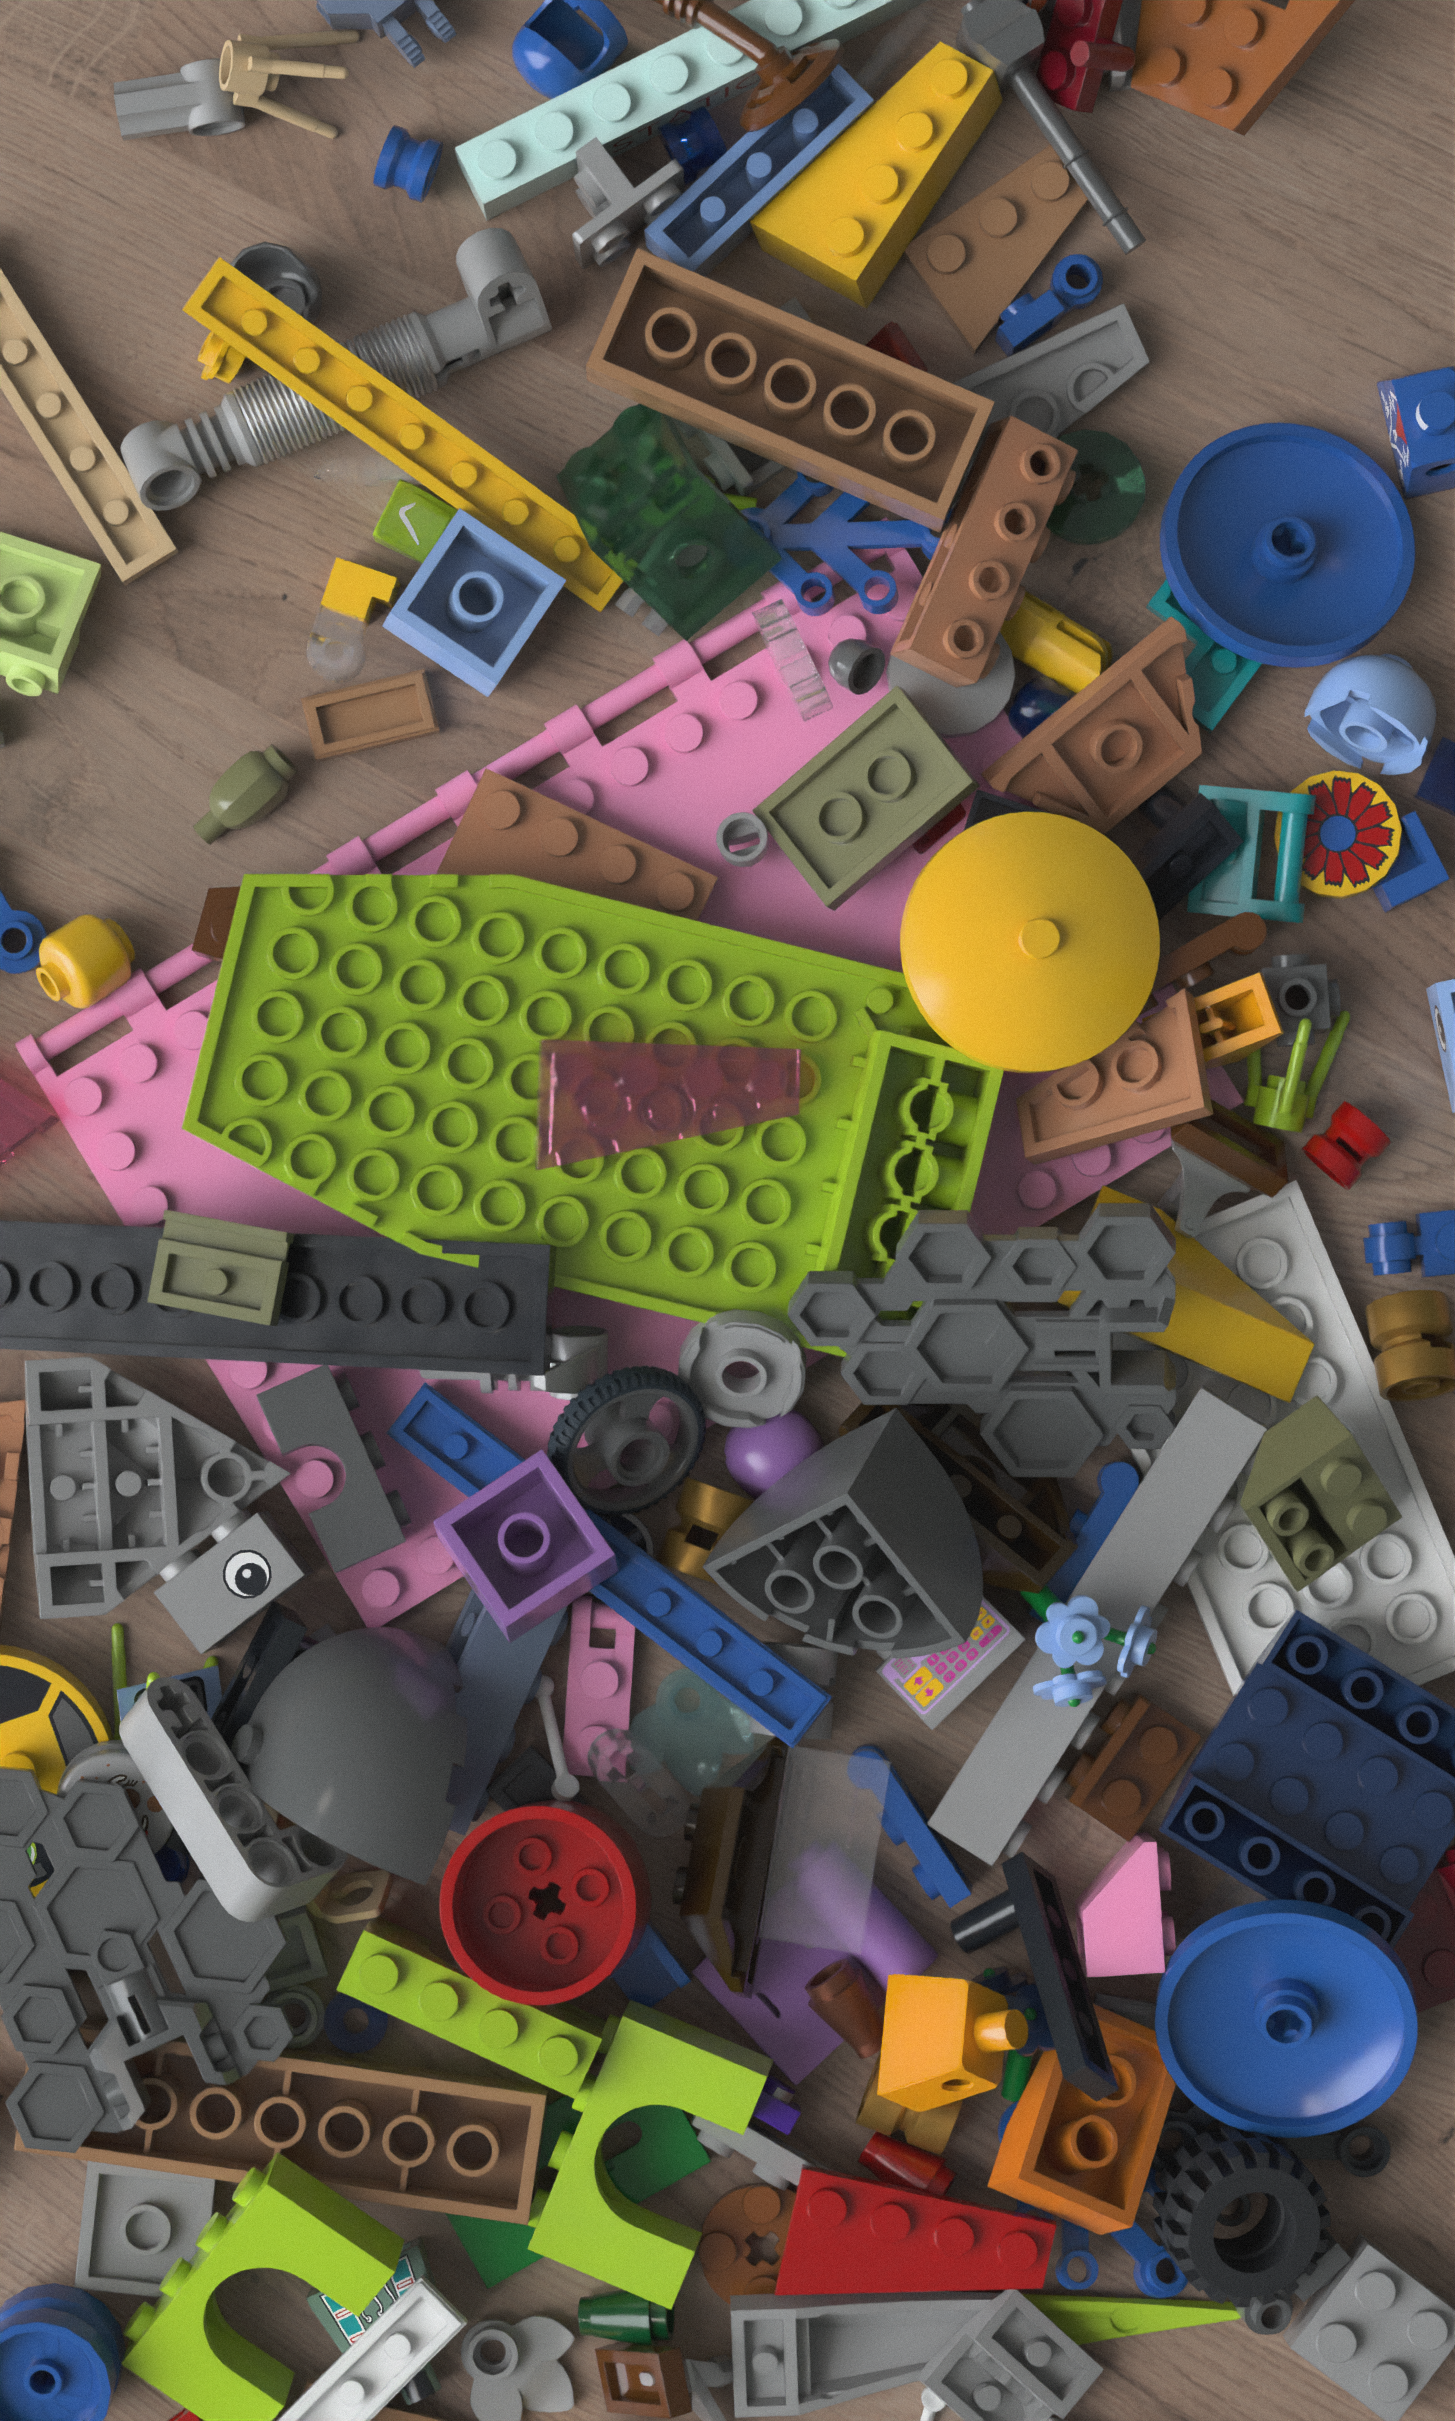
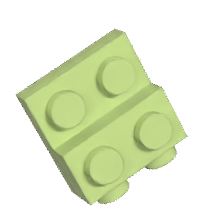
M0 532V675L6 677V683L10 688L23 695L39 696L43 689L58 694L79 643L81 624L101 577V564Z

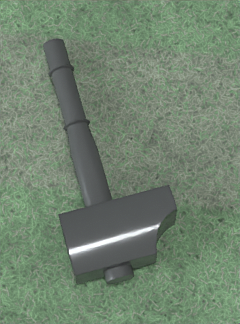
M971 0L960 11L963 19L956 36L957 51L994 70L1001 94L1012 87L1047 141L1064 163L1063 169L1069 170L1104 222L1102 226H1106L1125 255L1131 253L1146 241L1145 237L1128 214L1129 208H1124L1088 155L1089 149H1084L1070 125L1033 72L1045 42L1043 27L1037 11L1019 0Z

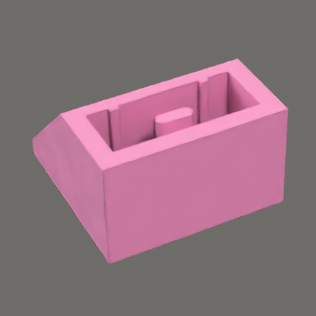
M1147 1832L1135 1833L1131 1841H1127L1075 1900L1078 1956L1086 1977L1165 1973L1164 1956H1172L1176 1950L1173 1917H1168L1167 1911H1161L1160 1891H1171L1168 1851L1164 1852L1163 1847H1157V1841Z

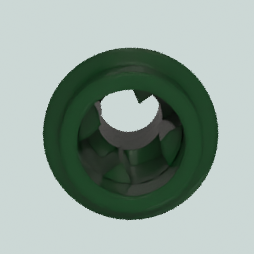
M623 2289L593 2296H583L579 2300L578 2307L579 2330L582 2336H594L633 2344L657 2346L658 2341L673 2339L675 2304H673L670 2310Z

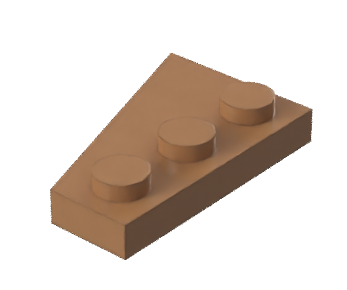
M1051 145L912 240L902 254L973 356L999 321V315L1016 300L1028 280L1043 260L1048 257L1089 202L1069 170L1063 169L1064 163Z

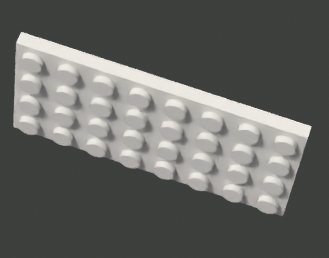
M1297 1180L1286 1184L1273 1198L1262 1194L1206 1217L1202 1222L1197 1237L1194 1239L1315 1345L1290 1403L1166 1352L1176 1367V1404L1172 1408L1175 1414V1428L1202 1385L1267 1425V1430L1318 1395L1353 1435L1402 1515L1401 1519L1297 1592L1240 1506L1249 1477L1242 1472L1239 1473L1227 1493L1237 1499V1502L1217 1533L1206 1526L1193 1549L1203 1554L1186 1582L1233 1696L1256 1659L1295 1609L1418 1686L1455 1671V1556L1390 1401L1384 1400L1379 1394L1374 1363ZM1113 1332V1350L1164 1351L1124 1333ZM1168 1439L1160 1449H1130L1142 1479L1148 1473Z

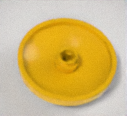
M1018 812L996 816L975 824L945 843L930 858L915 880L906 901L900 930V952L902 967L911 996L925 1020L944 1041L968 1058L986 1066L1017 1073H1039L1066 1068L1088 1060L1105 1050L1128 1030L1143 1009L1153 988L1160 956V933L1158 918L1149 889L1135 865L1116 844L1092 827L1065 816L1045 812Z

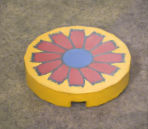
M1333 770L1309 777L1290 792L1316 795L1314 814H1308L1301 877L1302 888L1316 896L1346 899L1367 892L1388 876L1399 857L1402 828L1396 805L1380 785L1359 773ZM1281 811L1277 813L1274 841L1278 853L1283 813Z

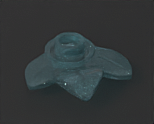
M689 1668L675 1670L662 1680L657 1689L656 1703L634 1717L628 1732L627 1758L632 1770L648 1769L666 1760L668 1769L678 1783L697 1797L701 1796L703 1787L716 1779L722 1764L723 1753L731 1755L748 1754L753 1752L754 1746L753 1733L748 1732L750 1719L746 1712L733 1702L719 1697V1692ZM683 1688H692L697 1691L700 1696L699 1706L691 1712L680 1710L675 1703V1696L678 1691Z

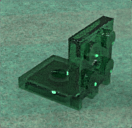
M640 403L628 407L620 413L614 421L612 428L590 447L582 448L574 453L566 463L565 468L556 475L590 549L685 641L691 638L782 560L776 546L697 468L672 418ZM692 545L707 547L706 555L697 564L681 566L676 563L679 554L685 548Z

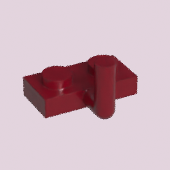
M1056 0L1036 77L1054 103L1073 111L1092 113L1104 70L1125 72L1134 66L1136 61L1134 51L1130 47L1112 40L1123 0Z

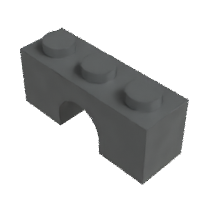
M323 1365L256 1395L283 1456L304 1447L320 1446L336 1454L344 1466L346 1480L340 1495L332 1503L309 1513L335 1574L406 1542L401 1529L412 1525V1522L397 1489L385 1494L375 1471L386 1466L371 1430L361 1435L358 1434L349 1412L359 1408L360 1405L345 1372L333 1376L329 1366Z

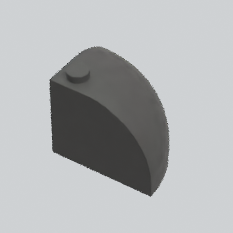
M897 1408L834 1440L780 1478L757 1498L730 1526L703 1565L706 1572L722 1589L758 1618L766 1622L768 1616L772 1615L783 1623L805 1632L806 1634L802 1641L827 1650L853 1656L858 1648L891 1651L893 1658L918 1657L946 1651L966 1643L978 1619L982 1603L983 1574L980 1552L975 1532L963 1501L944 1468Z
M372 1627L352 1630L330 1637L300 1654L273 1680L257 1704L248 1724L243 1725L236 1733L232 1742L231 1753L251 1783V1790L283 1816L324 1841L363 1861L425 1886L445 1842L456 1807L445 1802L452 1767H464L467 1718L456 1713L455 1692L459 1693L463 1689V1682L458 1667L451 1653L442 1643L408 1630Z

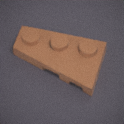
M1184 988L1165 1000L1168 1006L1140 1024L1135 1020L1118 1040L1102 1052L1088 1060L1060 1069L1016 1098L1024 1155L1028 1161L1037 1165L1213 1115L1194 996Z

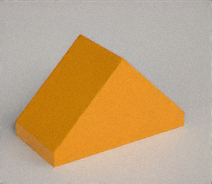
M1256 973L1194 998L1206 1069L1241 1061L1284 1034L1263 973ZM1155 1014L1142 1018V1022L1146 1021Z

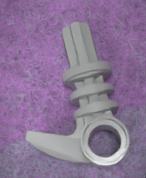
M581 1325L553 1328L550 1369L545 1372V1376L434 1370L419 1371L421 1377L425 1379L480 1380L481 1393H494V1390H498V1380L508 1381V1391H520L521 1381H530V1391L550 1392V1396L554 1398L571 1400L578 1396L577 1393L580 1390L583 1391L586 1385L595 1383V1379H600L608 1373V1331L600 1327Z

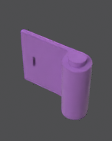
M816 1839L802 1850L788 1865L795 1874L770 1897L752 1999L739 1997L731 1992L708 1957L703 1959L691 1971L769 2058L774 2059V2064L795 2086L844 2041L808 2006L811 1998L805 1990V1985L815 1974L838 1960L847 1959L853 1969H862L878 2009L886 2001L888 1975L920 1976L938 1957V1953L835 1840L823 1847Z

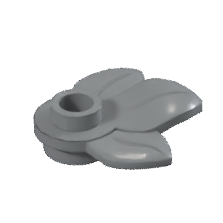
M530 2316L513 2325L501 2319H486L473 2325L463 2339L461 2359L468 2374L474 2378L470 2405L479 2421H520L523 2408L530 2411L547 2413L572 2409L574 2396L571 2379L564 2366L557 2359L573 2343L575 2337L573 2333L560 2322L545 2316ZM488 2340H498L504 2345L506 2354L499 2361H489L482 2355V2345Z

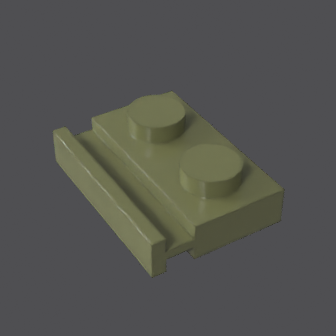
M164 1210L163 1219L166 1220L162 1239L159 1238L147 1302L269 1326H278L289 1262H287L290 1243H293L295 1234Z

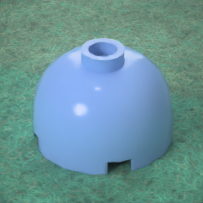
M1370 654L1346 658L1327 672L1314 689L1305 709L1304 717L1310 715L1312 719L1307 730L1310 736L1329 754L1361 769L1363 764V756L1373 762L1384 763L1380 774L1399 775L1411 773L1422 764L1430 746L1435 727L1436 707L1429 687L1406 660L1392 654Z

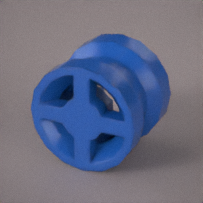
M394 125L386 138L376 166L374 186L385 190L393 186L404 189L410 199L422 203L436 175L442 155L443 142L432 138L423 142L410 137L407 129Z

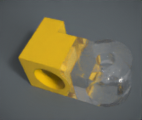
M336 557L308 640L306 652L309 664L321 678L330 683L342 684L352 681L361 673L366 660L363 640L375 605L379 603L393 608L401 586L397 577Z

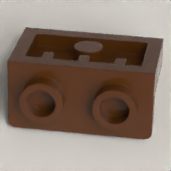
M1138 1692L1130 1702L1122 1696L1117 1700L1100 1725V1729L1108 1735L1094 1755L1084 1749L1063 1779L1065 1783L1071 1786L1065 1795L1069 1802L1088 1813L1128 1842L1131 1841L1202 1738Z

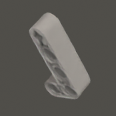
M170 1677L158 1678L150 1683L121 1721L119 1735L123 1745L221 1905L230 1915L238 1920L256 1922L313 1901L342 1868L347 1859V1852L324 1841L299 1825L279 1830L260 1798L251 1790V1783L190 1687L180 1680Z

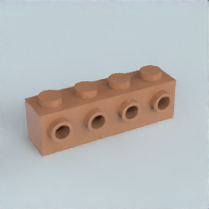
M1009 416L990 424L890 655L956 688L977 683L979 678L984 679L987 677L995 665L1000 652V645L995 643L1001 626L1004 620L1009 621L1013 618L1023 601L1025 587L1020 585L1028 564L1029 562L1033 564L1040 558L1049 541L1051 530L1045 527L1052 509L1054 505L1059 506L1066 499L1075 481L1076 472L1070 468L1078 452L1077 449L1014 416Z

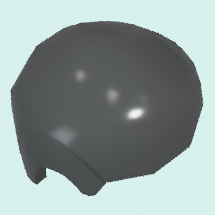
M262 242L242 249L230 263V265L311 324L319 316L322 307L320 279L317 272L297 251L286 246Z

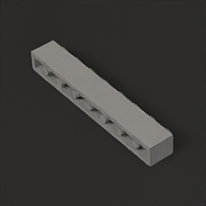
M1202 1385L1065 1605L1067 1606L1068 1602L1077 1595H1087L1096 1602L1098 1615L1104 1616L1109 1621L1110 1627L1127 1632L1130 1625L1134 1623L1138 1610L1144 1605L1150 1607L1149 1616L1152 1617L1150 1628L1157 1629L1169 1610L1159 1603L1161 1597L1172 1581L1183 1587L1203 1556L1193 1547L1206 1526L1217 1533L1237 1502V1499L1227 1493L1240 1472L1248 1477L1250 1476L1262 1437L1267 1431L1268 1426ZM1101 1639L1104 1651L1099 1661L1092 1665H1082L1075 1661V1674L1100 1670L1103 1676H1105L1107 1683L1102 1687L1092 1689L1093 1698L1088 1702L1079 1704L1077 1707L1055 1706L1054 1699L1044 1700L1041 1696L1034 1695L1033 1686L1041 1682L1053 1680L1054 1677L1061 1675L1060 1667L1054 1663L1052 1654L1045 1653L1038 1647L927 1825L993 1866L1001 1852L1012 1858L1032 1828V1825L1022 1820L1032 1802L1036 1798L1047 1804L1066 1774V1771L1056 1765L1066 1748L1071 1744L1081 1750L1100 1720L1099 1716L1090 1711L1100 1694L1105 1690L1115 1696L1126 1679L1121 1676V1672L1117 1671L1118 1660L1124 1646Z

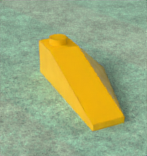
M1102 1185L1089 1218L1099 1203L1144 1202ZM1153 1206L1176 1239V1253L1167 1265L1176 1281L1175 1304L1168 1327L1164 1332L1121 1333L1290 1403L1315 1344L1196 1239L1187 1238L1175 1231L1176 1222L1164 1211ZM1064 1291L1058 1301L1052 1304L1069 1310L1081 1291Z

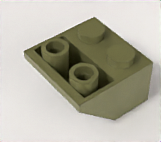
M1318 1395L1264 1433L1240 1502V1506L1297 1592L1402 1518V1515L1353 1435Z

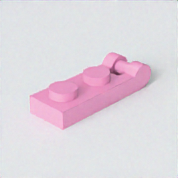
M586 1595L580 1596L572 1603L563 1739L564 1756L568 1773L571 1775L625 1778L636 1627L605 1603L593 1602V1596ZM591 1628L616 1630L615 1648L590 1646Z

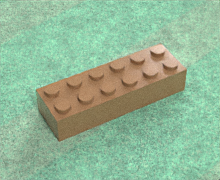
M637 248L586 364L587 381L939 533L942 530L985 431L995 403L990 399Z

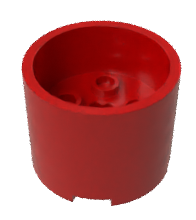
M538 1801L505 1811L486 1820L476 1827L458 1846L449 1861L442 1880L439 1902L440 1921L445 1940L454 1959L461 1969L480 1987L493 1995L515 2003L526 2005L557 2004L579 1997L616 1973L628 1961L638 1947L650 1919L652 1893H650L647 1869L636 1847L637 1844L630 1834L613 1818L596 1808L574 1801ZM556 1883L561 1887L558 1898L566 1904L565 1909L557 1908L546 1915L541 1911L544 1900L536 1895L537 1888L544 1890Z

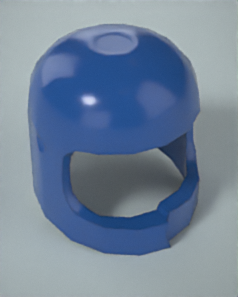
M545 0L516 34L512 45V57L516 69L524 80L538 93L551 100L607 72L626 50L628 38L621 23L601 0ZM580 9L589 16L602 30L603 36L591 27L576 11Z

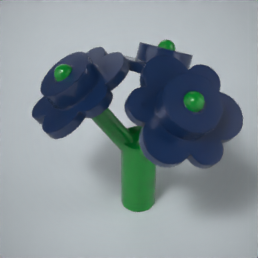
M1007 1967L987 1968L971 1981L1005 1996L1008 2010H1019L1026 2018L1028 2024V2039L1024 2047L1008 2050L1001 2096L1004 2099L1016 2102L1020 2100L1029 2082L1033 2054L1037 2051V2048L1051 2051L1055 2049L1036 1982L1028 1985L1026 1972L1010 1975ZM1017 1991L1016 1996L1007 1995Z

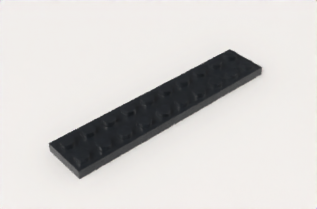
M0 1220V1349L545 1376V1372L550 1369L556 1246L422 1239L425 1242L443 1246L442 1253L479 1255L478 1268L418 1254L416 1251L390 1238L295 1234L293 1243H290L287 1262H289L278 1326H269L147 1302L159 1238L162 1239L164 1228Z

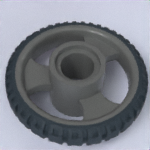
M633 1366L631 1369L625 1367L622 1370L613 1371L611 1375L607 1373L602 1378L595 1379V1383L586 1385V1388L583 1391L580 1390L577 1393L578 1396L572 1398L569 1405L564 1407V1413L558 1416V1421L553 1426L554 1431L550 1434L547 1457L582 1508L591 1510L599 1517H621L625 1513L627 1515L639 1513L643 1508L646 1510L651 1505L658 1504L659 1500L667 1498V1495L670 1492L673 1493L676 1490L675 1488L683 1483L684 1478L690 1475L689 1471L694 1469L695 1462L700 1457L699 1453L703 1450L706 1419L702 1404L697 1395L679 1376L671 1371L654 1366ZM662 1397H667L673 1401L679 1412L678 1433L672 1444H668L665 1437L649 1418L651 1409ZM584 1433L588 1446L577 1448L578 1442ZM607 1469L617 1482L625 1486L613 1489H598L588 1485L598 1473Z

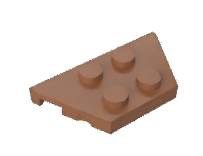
M1172 616L985 769L981 776L998 791L1003 793L1007 791L1031 801L1036 807L1053 814L1064 815L1077 820L1103 835L1106 834L1202 754L1199 725L1195 723L1192 715L1195 704L1193 681L1186 674L1182 643L1187 642L1184 627Z

